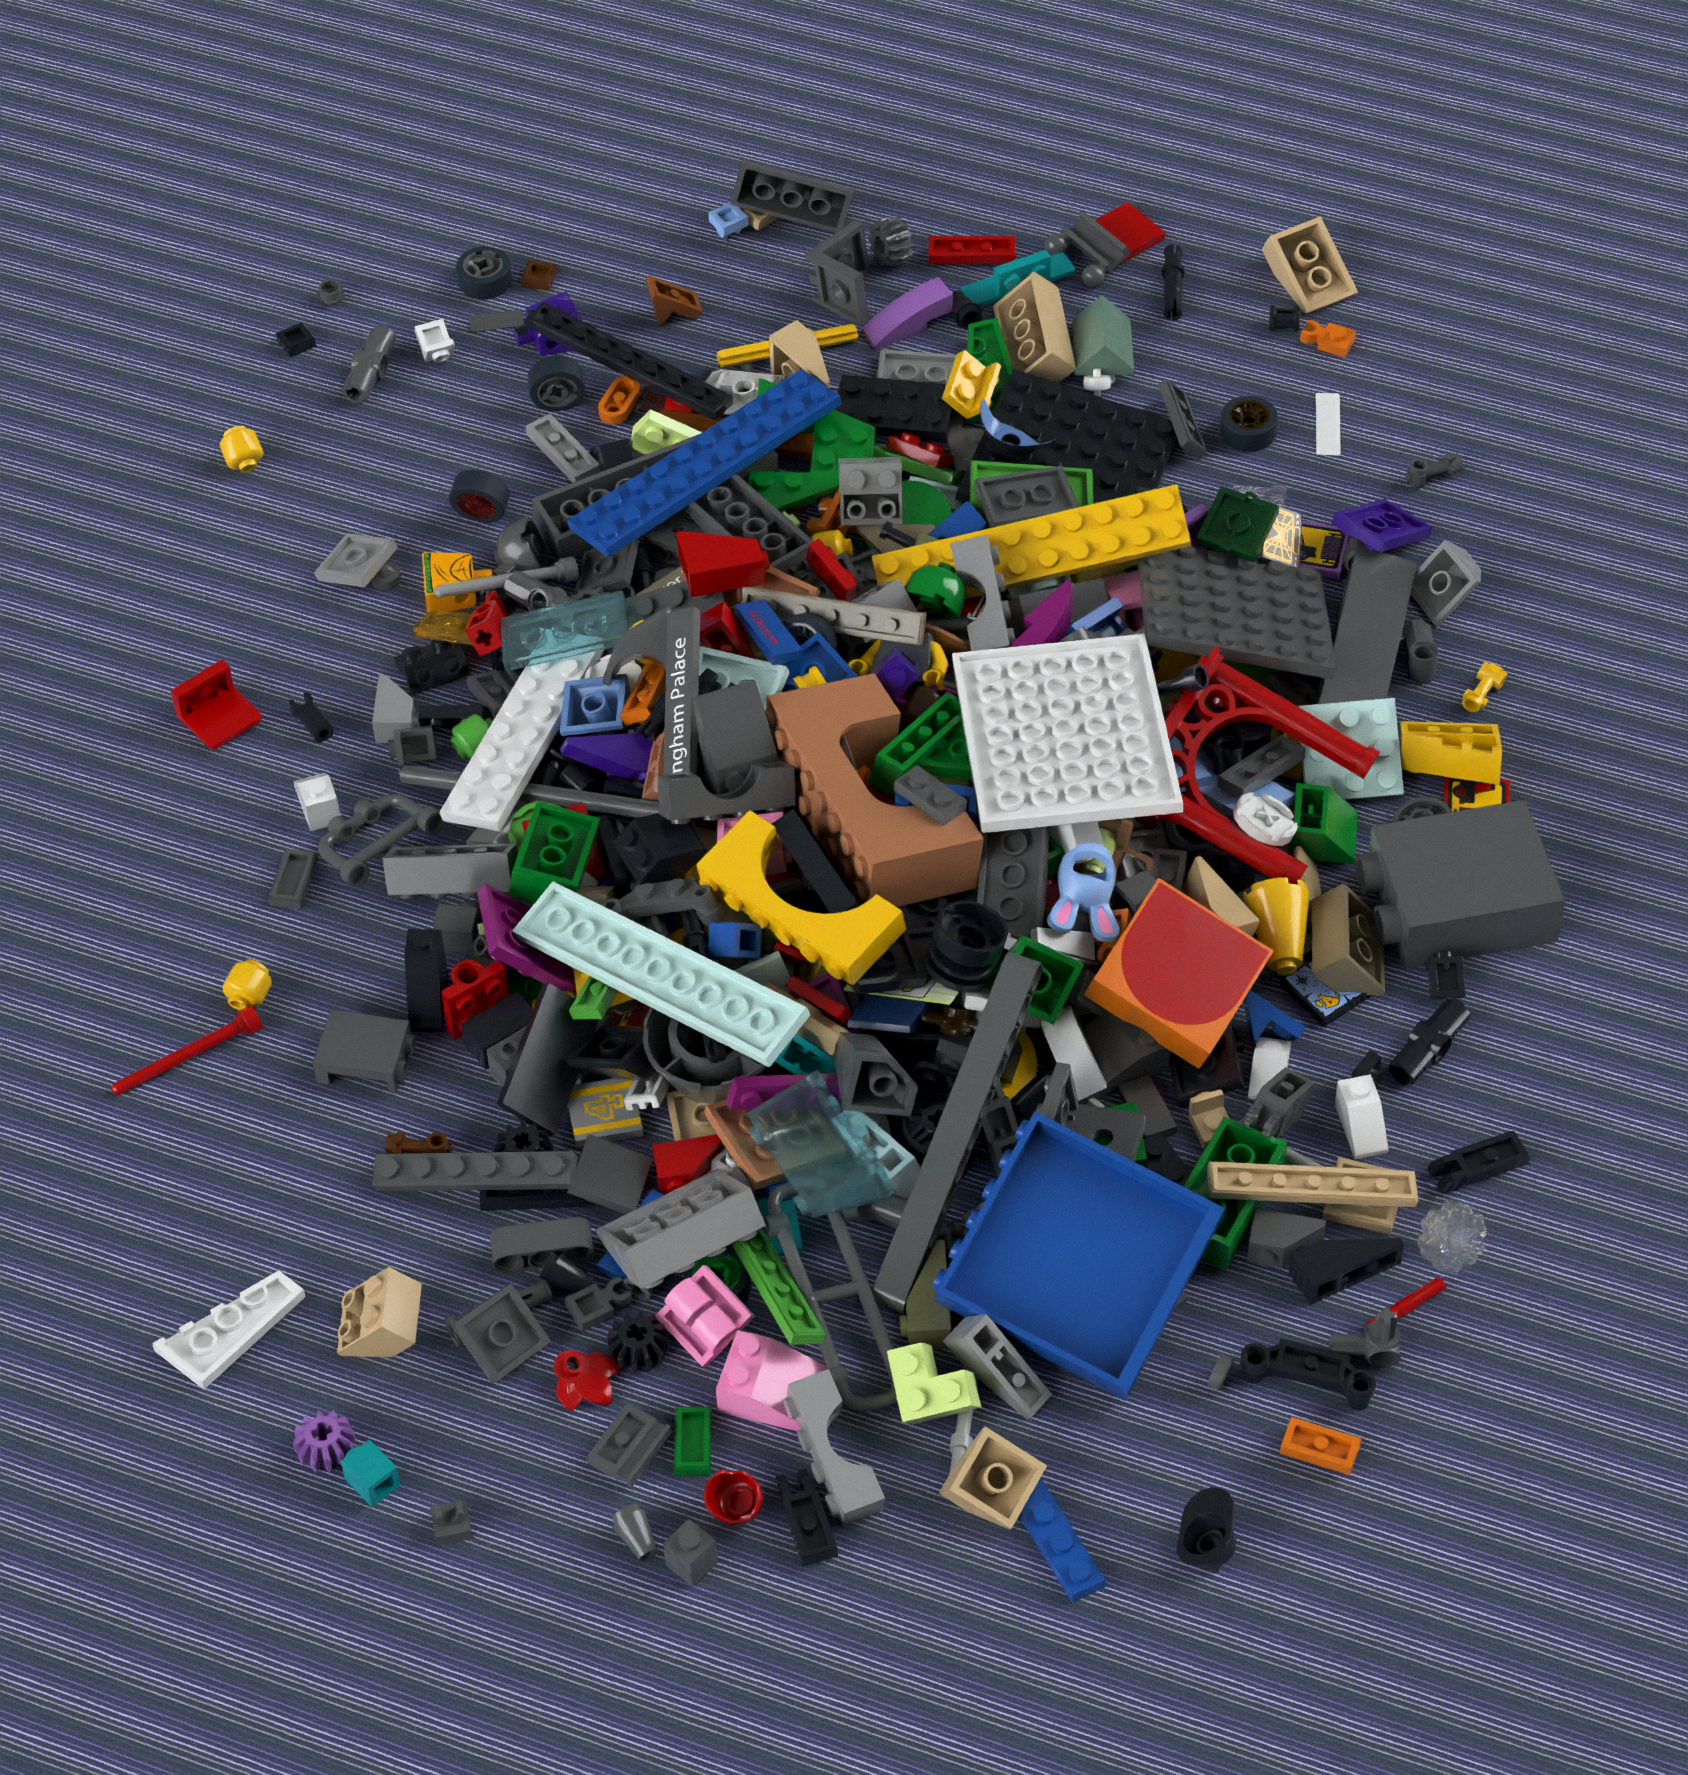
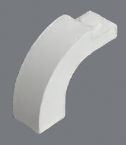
M1071 1005L1062 1008L1054 1025L1041 1020L1042 1029L1056 1062L1070 1064L1078 1101L1107 1088L1106 1081L1084 1036L1082 1023L1078 1015L1074 1013Z

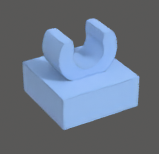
M730 203L708 212L709 222L717 229V233L724 241L728 240L727 235L734 232L738 235L741 233L742 228L748 226V216L738 206L730 205Z

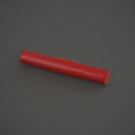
M1436 1277L1412 1294L1390 1307V1312L1397 1314V1320L1406 1316L1421 1304L1446 1289L1445 1282L1442 1278ZM1376 1317L1367 1322L1366 1326L1371 1322H1374L1376 1320Z

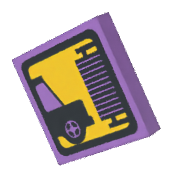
M1302 521L1300 567H1310L1319 571L1321 577L1340 580L1343 567L1342 557L1350 537L1344 535L1341 529L1336 526Z

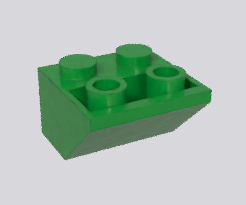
M1297 783L1292 809L1294 818L1292 821L1294 824L1297 823L1298 828L1290 841L1289 855L1293 857L1296 846H1301L1312 860L1354 864L1358 812L1329 786Z

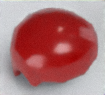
M722 1469L707 1481L703 1493L706 1509L716 1520L730 1526L747 1524L750 1520L755 1519L761 1511L764 1499L760 1484L743 1470L727 1471Z

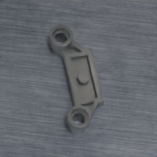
M696 877L678 878L653 884L645 883L635 886L634 891L619 900L610 899L602 904V906L630 920L637 917L694 909L701 923L709 926V923H719L726 916L721 900L715 898L709 885H700Z

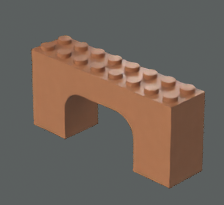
M874 673L767 696L765 714L777 751L778 761H784L794 766L795 800L798 803L799 811L802 816H806L814 836L819 837L824 845L827 857L829 859L832 858L838 868V873L843 880H846L852 894L861 905L869 901L876 894L895 907L977 888L984 838L967 812H962L943 826L915 805L904 807L883 803L868 791L846 756L843 748V735L846 738L857 770L863 765L873 768L876 755L898 736L901 713Z

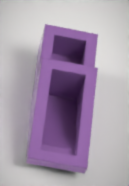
M939 277L908 291L887 305L862 327V333L874 349L877 350L926 331L927 321L953 312V294Z

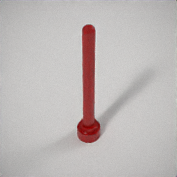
M251 1005L238 1011L239 1015L234 1017L233 1022L113 1083L111 1087L112 1092L115 1095H121L239 1033L242 1035L246 1033L252 1035L263 1029L259 1016Z

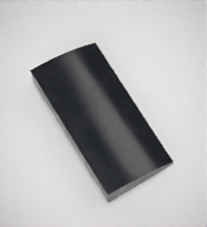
M794 809L772 823L775 826L776 833L831 914L849 911L861 906L832 861L827 857L817 839Z

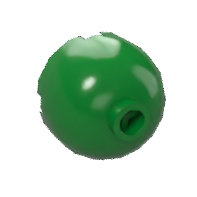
M939 562L938 566L925 565L917 568L912 572L904 586L916 608L921 604L928 608V614L942 619L959 618L966 600V587L962 579L955 574L956 570L953 566L943 562Z

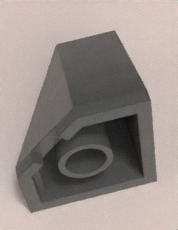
M840 1032L834 1064L843 1110L911 1116L918 1090L917 1084L874 1035Z

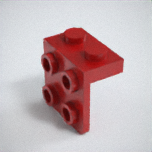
M223 659L205 668L199 674L170 691L176 717L212 750L221 747L262 720L261 713L234 688L230 666Z

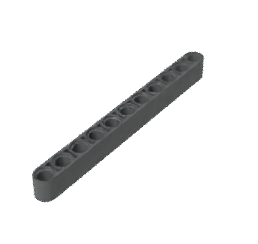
M1008 952L1002 962L875 1281L872 1293L876 1303L880 1306L906 1314V1300L934 1248L1038 985L1043 968V963L1012 952Z

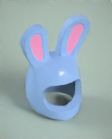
M1089 842L1078 845L1066 853L1058 869L1060 899L1055 903L1047 917V923L1053 930L1062 934L1070 933L1079 910L1083 913H1088L1092 935L1098 941L1113 942L1119 938V925L1109 906V900L1115 884L1116 868L1110 851L1103 845ZM1094 857L1102 862L1106 870L1099 874L1087 875L1073 871V866L1076 861L1082 858Z

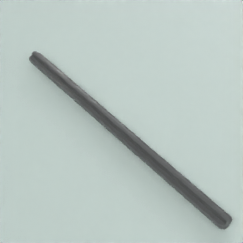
M404 765L399 770L400 782L402 784L449 791L453 790L462 773L409 765ZM533 783L527 784L518 800L530 803L545 801L546 803H554L564 808L584 802L587 811L632 818L659 813V802ZM734 813L722 814V819L738 817L734 816ZM696 817L695 827L717 830L718 820H703L702 817Z

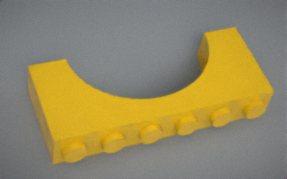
M749 810L696 864L700 876L699 883L701 885H709L713 894L717 893L723 897L733 910H742L749 915L755 924H759L761 928L767 927L773 931L783 944L788 946L792 944L798 948L802 955L810 962L815 963L817 961L823 965L832 977L837 980L844 979L853 986L906 930L903 912L877 894L857 908L833 914L807 912L786 903L772 891L766 882L768 862L779 846L775 826Z

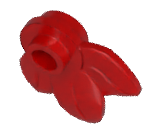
M565 1350L556 1357L553 1365L554 1373L559 1379L556 1395L563 1406L573 1411L582 1399L594 1404L610 1405L612 1401V1386L609 1378L616 1376L620 1372V1367L612 1358L598 1352L584 1355L576 1350ZM572 1362L578 1366V1369H569L566 1363Z

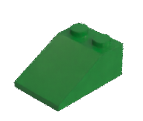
M536 802L512 870L509 896L535 904L552 882L577 893L582 886L600 818Z

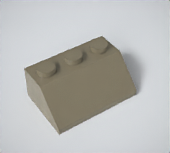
M1345 883L1312 899V915L1310 916L1312 923L1311 971L1318 981H1322L1332 991L1367 993L1366 995L1381 996L1385 994L1384 945H1381L1377 938L1374 925V911Z

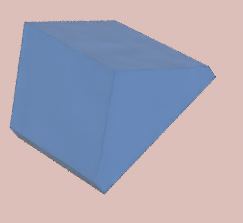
M627 674L616 675L611 686L602 683L603 677L565 681L560 726L561 736L618 730L628 727L629 725L625 726L619 716L631 693Z

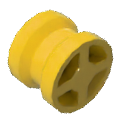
M815 665L809 668L806 675H798L793 678L797 689L826 683Z

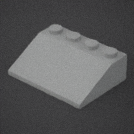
M716 1169L596 1229L595 1232L628 1279L640 1289L643 1287L649 1289L661 1284L664 1281L663 1277L673 1272L681 1273L694 1267L695 1261L705 1256L713 1257L721 1254L726 1250L727 1245L737 1240L745 1241L754 1237L757 1234V1230L766 1226L751 1188L723 1171Z

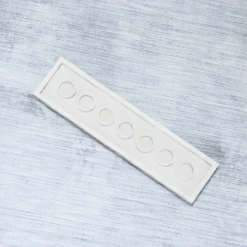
M552 631L545 632L440 810L442 821L501 831L561 726L565 681L584 679L586 671L591 666L593 668L597 664L605 650L603 640Z

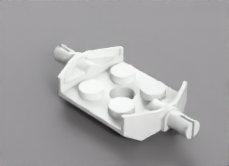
M720 369L712 371L705 382L733 396V404L723 413L731 415L757 398L759 378L776 385L786 378L783 375ZM744 389H750L747 392H742Z

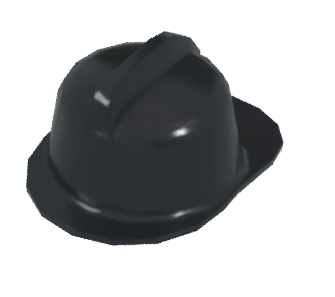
M1210 1487L1201 1490L1189 1500L1182 1514L1177 1542V1554L1182 1562L1187 1565L1206 1568L1211 1573H1218L1220 1566L1226 1563L1236 1550V1538L1233 1532L1234 1501L1231 1495L1222 1488Z

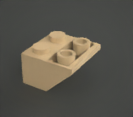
M387 1267L360 1285L347 1291L341 1303L343 1309L341 1325L338 1330L337 1354L354 1357H394L414 1345L422 1284Z

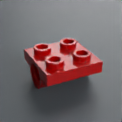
M464 960L453 967L451 971L453 985L442 990L441 994L447 1031L454 1040L463 1036L461 1023L467 1021L472 1015L479 1014L495 1005L500 999L510 996L506 968L502 963L495 961L483 967L481 963L475 960Z

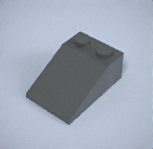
M751 680L693 697L705 784L714 794H724L736 789L746 779L751 764L778 761L777 751L756 681Z
M1107 1010L1104 1011L1102 1015H1099L1085 1025L1082 1030L1106 1081L1107 1088L1079 1100L1078 1103L1085 1105L1089 1099L1095 1098L1097 1100L1118 1091L1119 1084L1146 1075L1152 1077L1167 1071L1171 1051L1159 1044L1143 1029L1123 1021ZM1052 1051L1046 1054V1059L1049 1063H1057Z

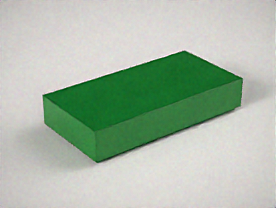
M712 1406L676 1407L675 1476L711 1475Z

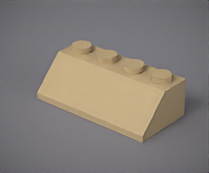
M1033 272L993 305L994 315L998 319L1012 368L1059 383L1076 369L1060 293L1057 286L1036 272Z

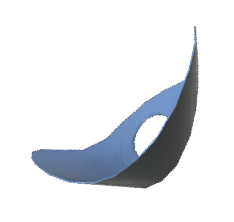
M984 399L981 400L980 413L989 442L996 452L1004 455H1019L1036 450L1049 443H1037L1024 432L1001 423L992 416ZM1013 434L1020 439V445L1009 444L1001 441L1004 435Z

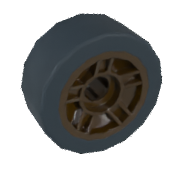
M1241 396L1234 398L1226 403L1221 411L1220 435L1226 444L1237 450L1258 451L1273 443L1277 435V411L1273 404L1260 397Z

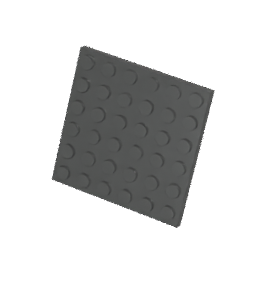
M1193 546L1138 558L1144 630L1148 646L1197 655L1204 654L1208 657L1216 646L1221 649L1219 654L1224 656V660L1334 679L1337 667L1321 573L1306 566L1300 568L1286 566L1279 561H1271L1269 563L1255 561L1253 563L1225 554L1222 551L1219 552V550L1207 551L1196 549Z

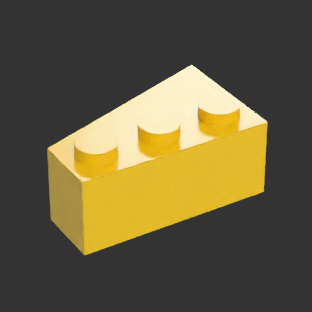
M1400 722L1399 748L1402 770L1410 773H1426L1500 785L1502 744L1498 724Z

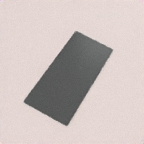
M521 309L468 316L471 332L524 326Z

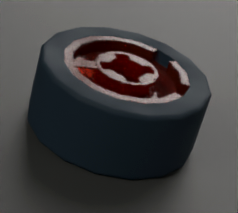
M465 470L455 477L449 493V503L459 515L469 520L492 523L503 517L509 501L510 491L500 478L488 472Z

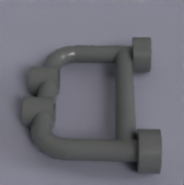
M401 794L385 795L372 803L366 799H361L354 805V815L345 820L341 816H336L330 820L328 824L329 832L321 838L318 844V853L324 860L341 871L340 875L343 881L352 887H360L367 881L370 874L369 867L365 863L418 827L429 835L438 834L444 828L446 821H442L440 810L433 806L423 808L407 796ZM389 807H400L412 815L348 860L331 849V846L339 840H350L355 830L364 823H375L379 819L380 813Z

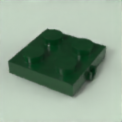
M1221 486L1196 537L1197 543L1255 563L1279 514V505L1258 499L1257 495L1250 491L1243 494Z

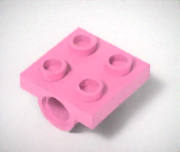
M705 1265L691 1278H686L676 1285L665 1298L664 1302L666 1305L655 1315L656 1319L664 1325L702 1367H707L734 1339L736 1331H741L755 1317L713 1271Z

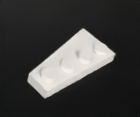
M277 1271L240 1292L238 1299L227 1305L221 1303L210 1310L211 1314L196 1323L190 1321L179 1328L180 1332L167 1340L162 1337L152 1343L154 1351L202 1389H205L305 1298L304 1289L282 1272Z

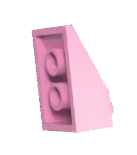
M737 1330L716 1387L718 1412L795 1431L801 1430L796 1418L790 1419L784 1406L783 1399L787 1398L788 1384L827 1369V1366L772 1338Z

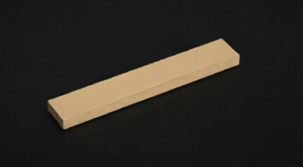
M1210 1161L1207 1166L1209 1198L1396 1207H1416L1418 1203L1415 1171Z

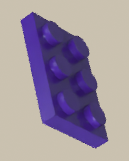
M1385 498L1335 512L1332 524L1340 528L1344 535L1357 538L1365 543L1366 548L1377 553L1429 538L1433 528Z

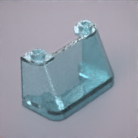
M818 1070L747 1113L753 1127L748 1129L751 1137L758 1147L763 1144L766 1146L797 1193L793 1200L802 1215L805 1216L810 1213L813 1218L883 1201L896 1193L873 1150L863 1142L842 1111L836 1098L831 1095L825 1080Z

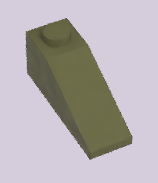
M937 1240L906 1300V1315L899 1316L900 1336L907 1337L908 1344L910 1345L922 1342L931 1345L932 1349H949L943 1340L951 1333L950 1309L934 1302L936 1289L932 1288V1284L940 1269L942 1268L947 1271L944 1240Z

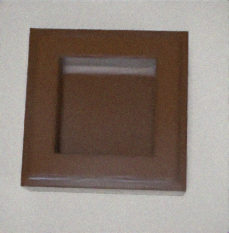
M529 260L521 277V287L549 291L558 272L557 264Z

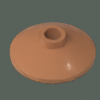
M925 623L924 632L930 633L936 642L941 645L945 655L971 651V647L962 639L943 629Z

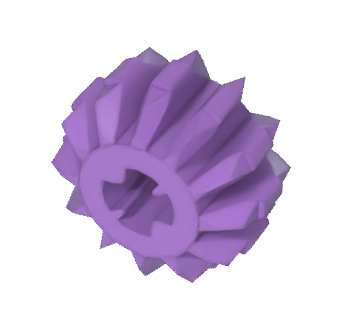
M318 1409L315 1418L312 1419L304 1415L303 1425L295 1426L294 1451L297 1452L302 1465L310 1464L314 1472L321 1466H325L329 1472H331L332 1465L335 1463L342 1466L341 1460L354 1448V1430L351 1429L346 1417L338 1418L334 1410L327 1416H323V1413Z

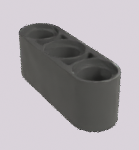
M581 1217L504 1226L493 1230L490 1234L493 1267L501 1273L543 1269L551 1252L557 1255L562 1253L575 1264L585 1263L594 1256L591 1224L587 1219Z

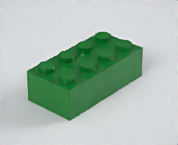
M1223 1117L1183 1186L1225 1208L1222 1220L1201 1257L1202 1260L1227 1270L1253 1224L1256 1208H1262L1265 1201L1209 1198L1207 1176L1209 1161L1285 1165L1287 1142L1273 1136L1267 1138L1262 1135L1261 1131L1248 1128L1241 1123Z

